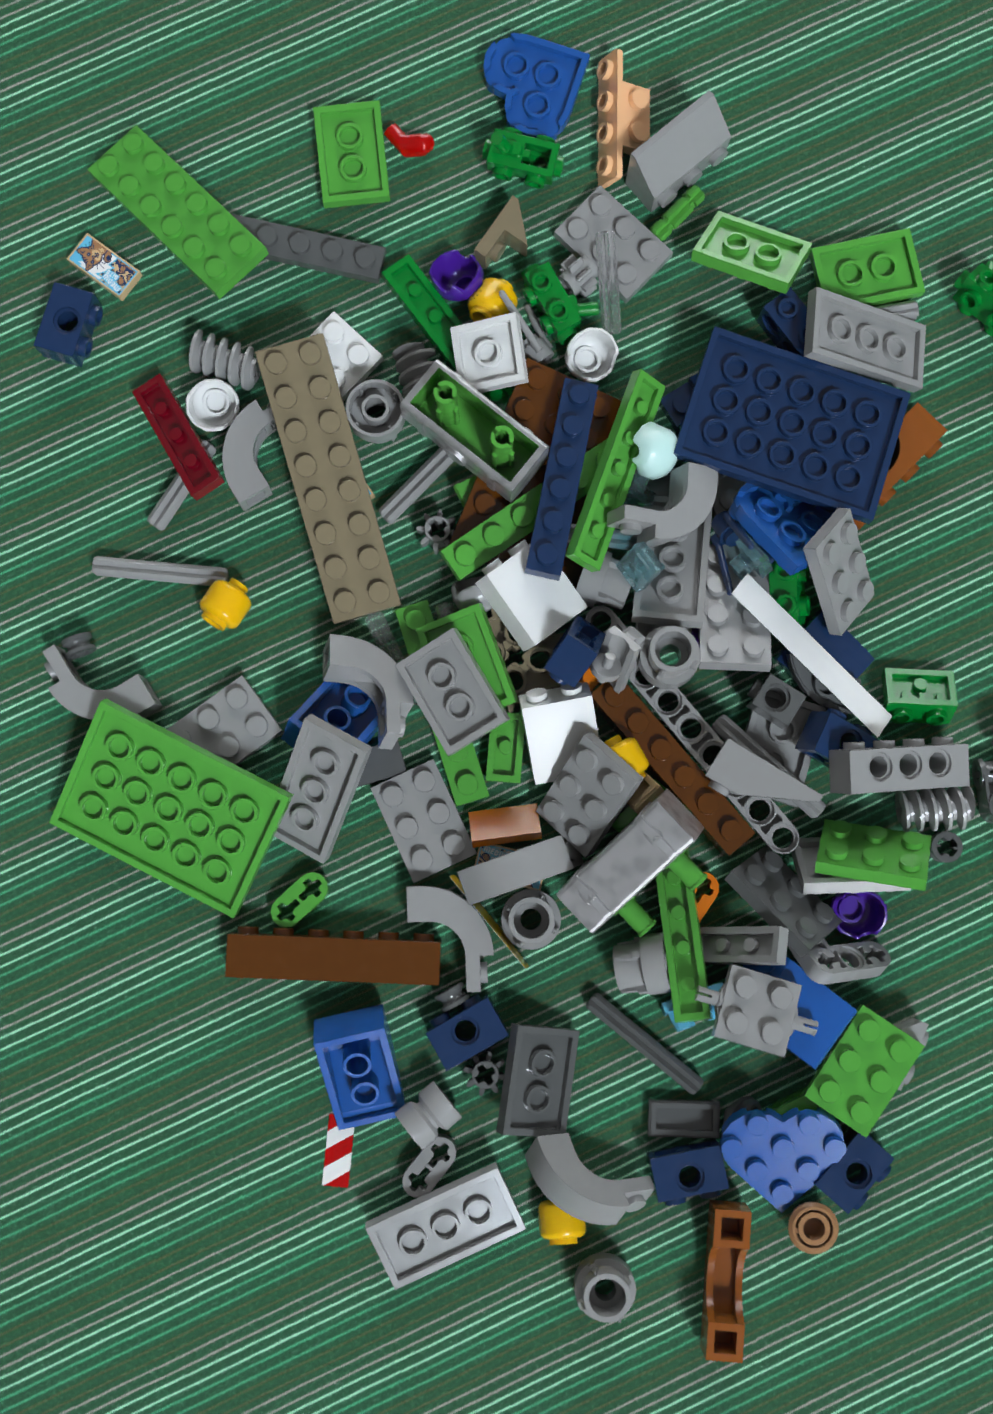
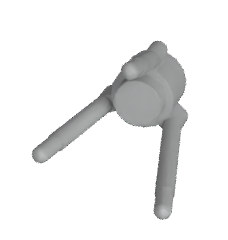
M500 290L499 296L509 312H516L519 315L521 330L527 338L523 341L525 359L528 357L544 365L554 356L553 346L546 338L532 307L526 304L525 310L536 334L532 333L506 292Z

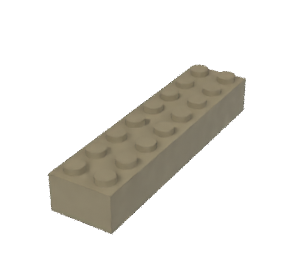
M323 333L256 351V358L333 623L340 624L402 606Z

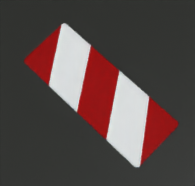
M329 1114L322 1185L348 1188L354 1127L338 1130L334 1114Z

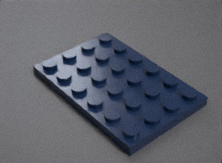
M714 326L677 437L674 455L677 459L684 462L705 465L720 474L831 512H835L837 508L851 509L853 519L870 524L874 520L911 393Z

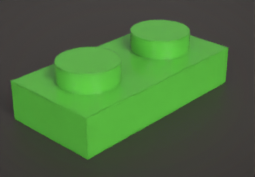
M507 712L510 720L489 733L486 781L520 784L525 731L522 715L520 713Z

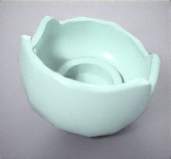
M651 421L642 425L633 438V442L639 448V454L637 457H633L632 461L636 464L639 475L651 480L659 479L666 476L676 464L677 457L674 455L677 437L670 429Z

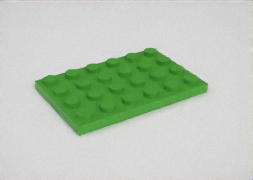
M103 699L98 705L49 823L234 919L243 905L293 794L108 699Z

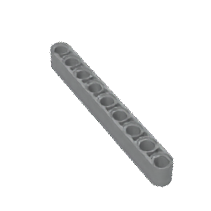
M595 606L590 609L585 618L586 621L593 625V621L597 616L606 615L611 618V625L607 630L613 626H616L622 632L627 629L617 615L606 606ZM637 657V663L631 672L629 681L707 773L711 765L704 761V751L712 746L722 749L725 743L678 688L663 689L652 684H640L636 679L637 672L640 670ZM667 693L674 694L679 701L676 709L670 712L663 711L658 704L660 697ZM687 720H695L700 724L701 732L696 738H686L681 733L682 724ZM728 793L726 797L770 849L780 854H788L796 849L800 840L799 833L771 798ZM756 800L764 801L769 807V814L762 821L754 820L749 814L750 805ZM778 828H787L792 834V841L789 846L778 848L773 843V833Z

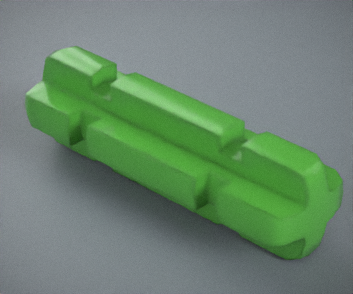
M697 185L689 187L682 194L683 197L679 198L661 216V219L657 220L650 227L649 230L661 241H664L672 233V230L676 229L694 211L693 208L698 207L705 199V194Z

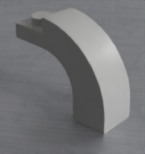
M256 400L248 404L230 425L222 452L223 469L227 483L243 511L273 495L270 486L258 468V453L262 443L269 435L277 431L270 403L267 405V409L262 410Z
M687 462L670 471L669 497L662 511L624 504L607 513V527L620 529L621 534L637 535V546L642 547L658 546L682 537L699 527L709 515L717 494L718 472L705 465Z
M330 634L323 649V681L349 684L364 691L371 698L377 710L378 748L392 750L398 738L404 735L405 719L414 704L413 695L395 666L397 663L386 652L367 641L351 636Z
M52 645L42 651L47 659V662L44 663L47 672L54 681L59 679V682L49 687L48 690L62 706L74 714L93 720L98 705L103 699H108L143 718L163 707L147 679L139 674L114 688L95 690L82 680L71 660L66 659V652L63 648Z
M562 835L463 869L457 873L468 905H472L563 873L584 864L581 853Z
M434 886L406 887L407 923L437 922L451 928L459 936L464 946L467 992H481V983H488L487 962H480V956L494 955L492 937L483 917L473 905H468L465 898L450 890Z
M569 1133L537 1136L524 1155L535 1182L546 1197L565 1213L591 1224L616 1225L625 1212H634L643 1208L646 1200L655 1190L650 1176L609 1180L592 1173L578 1158Z

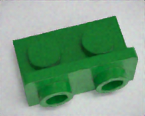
M884 668L881 675L884 696L883 707L892 715L890 721L896 724L908 722L927 723L932 726L950 723L958 708L954 671Z

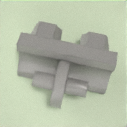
M616 626L607 630L600 652L590 665L591 673L597 678L598 682H610L613 690L618 694L623 691L631 672L635 668L637 657L646 640L645 636L632 626H629L623 632Z

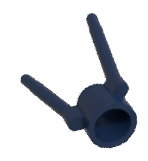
M728 510L714 517L711 527L715 534L711 536L710 540L715 546L726 593L731 596L733 587L723 549L724 544L734 547L743 542L748 549L754 548L768 563L772 564L774 559L761 545L753 540L752 536L738 521L729 515Z

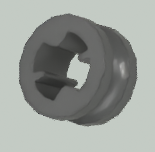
M90 632L75 634L61 641L62 647L68 650L65 654L66 659H78L96 651V645L90 643V639H92Z
M946 831L937 832L932 835L930 857L940 863L953 862L961 856L963 844L960 837L955 833ZM940 839L942 841H951L952 847H949L952 852L950 855L947 853L939 854L937 847H941V845L937 843Z
M462 981L434 997L436 1001L442 1002L441 1010L443 1013L470 998L468 993L462 991L464 986Z

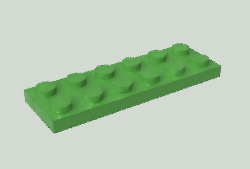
M137 125L87 169L91 176L219 300L269 254L267 248Z

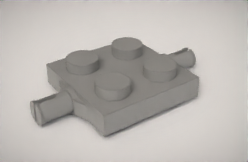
M731 964L727 971L725 983L719 992L700 985L696 989V992L708 995L709 997L695 994V1001L715 1006L716 1018L711 1034L713 1037L779 1057H785L789 1037L794 1030L815 1036L817 1029L804 1026L805 1024L811 1027H818L817 1020L798 1016L797 1005L802 988L800 984Z

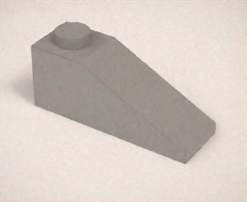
M729 738L705 775L711 779L708 786L725 797L729 792L742 796L820 802L823 797L820 793Z

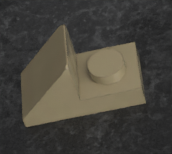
M514 196L510 198L474 249V257L485 270L492 261L497 262L501 258L506 245L521 255L527 256V239L519 200Z

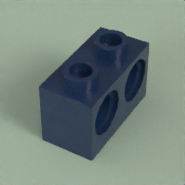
M790 287L786 294L781 293L763 306L757 323L777 348L804 357L807 307Z
M577 615L554 647L544 667L549 671L550 677L559 684H568L574 688L597 657L606 633Z

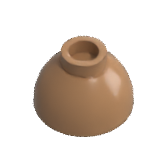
M810 1201L802 1203L789 1216L788 1233L790 1239L799 1250L805 1253H823L834 1245L838 1237L839 1225L835 1214L830 1208L819 1202Z

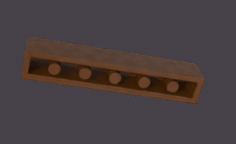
M605 682L591 693L594 708L613 730L621 736L622 740L633 737L638 741L649 761L647 769L703 825L702 833L722 856H730L756 833L724 795L708 786L711 780L705 776L704 772L628 685L618 694L613 690L610 682Z
M238 926L237 932L227 934L225 977L439 985L442 940H434V934L413 933V939H399V932H378V938L364 937V931L343 930L342 937L329 936L328 929H308V935H294V928L275 927L273 928V934L259 933V927Z

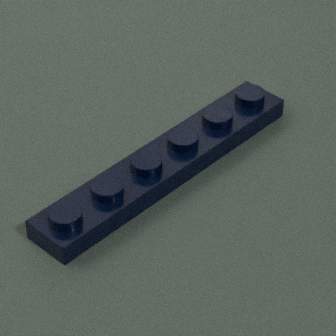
M569 378L564 379L525 574L560 580L599 385Z

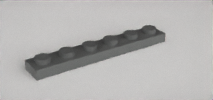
M231 214L267 248L269 254L264 259L376 284L380 282L387 253L385 247Z

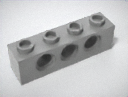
M932 737V744H925L923 738L902 739L903 746H895V740L873 741L872 748H865V742H844L843 749L829 750L830 793L864 794L970 786L968 744L953 743V737Z

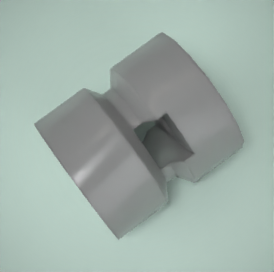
M434 1080L418 1093V1103L410 1101L395 1112L402 1126L422 1150L436 1140L439 1127L448 1130L462 1118L461 1114Z

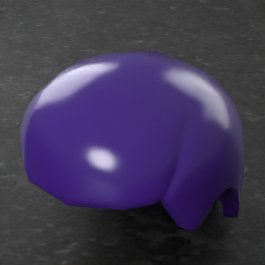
M456 249L439 255L431 263L428 273L435 290L442 298L449 301H465L469 299L480 287L484 277V271L474 255L471 254L467 258L462 256Z
M877 892L835 893L829 904L834 913L842 920L836 927L837 930L855 939H860L870 934L877 935L888 920L887 905Z

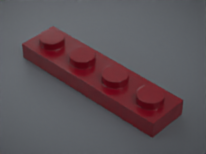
M160 373L132 391L187 490L196 501L225 483L167 380Z

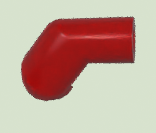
M396 123L390 125L384 133V136L406 158L425 156L435 146L434 139L430 134L406 135Z

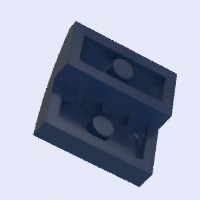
M822 609L803 627L853 678H858L875 660L847 630L842 636L829 634ZM784 647L774 659L794 680L786 659V654L791 652Z

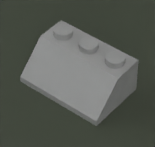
M710 90L635 149L630 155L625 184L650 213L659 206L662 208L668 206L676 198L677 191L685 185L687 187L694 185L702 176L704 169L709 165L717 166L728 154L727 148L731 134L716 98Z

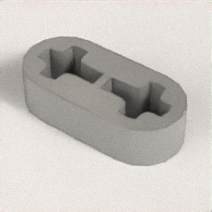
M438 1134V1137L435 1138L436 1140L424 1150L421 1149L406 1168L403 1174L402 1185L408 1195L418 1198L431 1192L453 1164L456 1158L457 1147L455 1141L450 1136ZM443 1143L447 1144V1154L449 1157L446 1159L441 1156L435 1164H432L430 1160L435 1152L432 1146L436 1144L440 1147ZM427 1167L429 1172L424 1180L427 1185L425 1187L422 1185H418L416 1188L412 1187L413 1178L410 1174L413 1172L415 1175H419Z

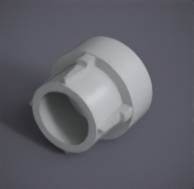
M371 379L358 384L351 391L346 402V414L356 436L376 444L386 443L390 440L395 441L397 434L404 426L405 419L402 417L400 408L403 397L394 385L384 380ZM375 406H383L386 409L385 413L379 418L368 416L367 411Z
M607 551L600 571L590 572L583 568L576 590L589 608H594V605H604L622 612L637 569L619 563L620 560L612 558L613 553Z
M672 625L662 626L654 629L646 636L645 643L638 655V665L644 678L652 685L663 689L678 688L686 684L699 667L700 648L693 635L686 630L685 625H680V627ZM666 649L674 651L678 656V663L675 665L664 664L660 659V652Z
M525 889L516 892L506 901L501 913V924L506 937L514 945L523 949L535 950L548 945L559 933L561 915L556 902L548 894L540 890ZM527 909H535L540 913L541 922L534 929H527L521 924V915Z
M663 932L644 934L642 937H634V940L614 945V972L618 988L622 994L639 992V995L671 993Z
M596 1253L580 1263L574 1276V1291L579 1308L587 1316L604 1323L617 1321L621 1323L623 1316L632 1307L636 1296L634 1277L627 1263L611 1253ZM609 1279L614 1283L613 1290L608 1294H599L595 1290V1285L600 1280Z

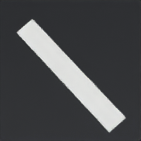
M747 573L731 594L878 738L892 718V715Z

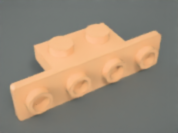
M617 48L601 59L597 67L598 98L596 105L598 109V130L596 138L598 141V162L596 171L598 174V187L601 185L604 189L622 178L623 153L631 155L635 149L650 138V90L623 81V50Z

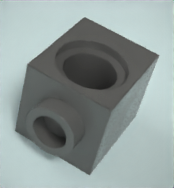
M770 673L763 680L757 678L747 693L751 700L746 707L783 729L789 726L807 696ZM767 691H775L779 694L781 705L778 709L767 705L765 701Z

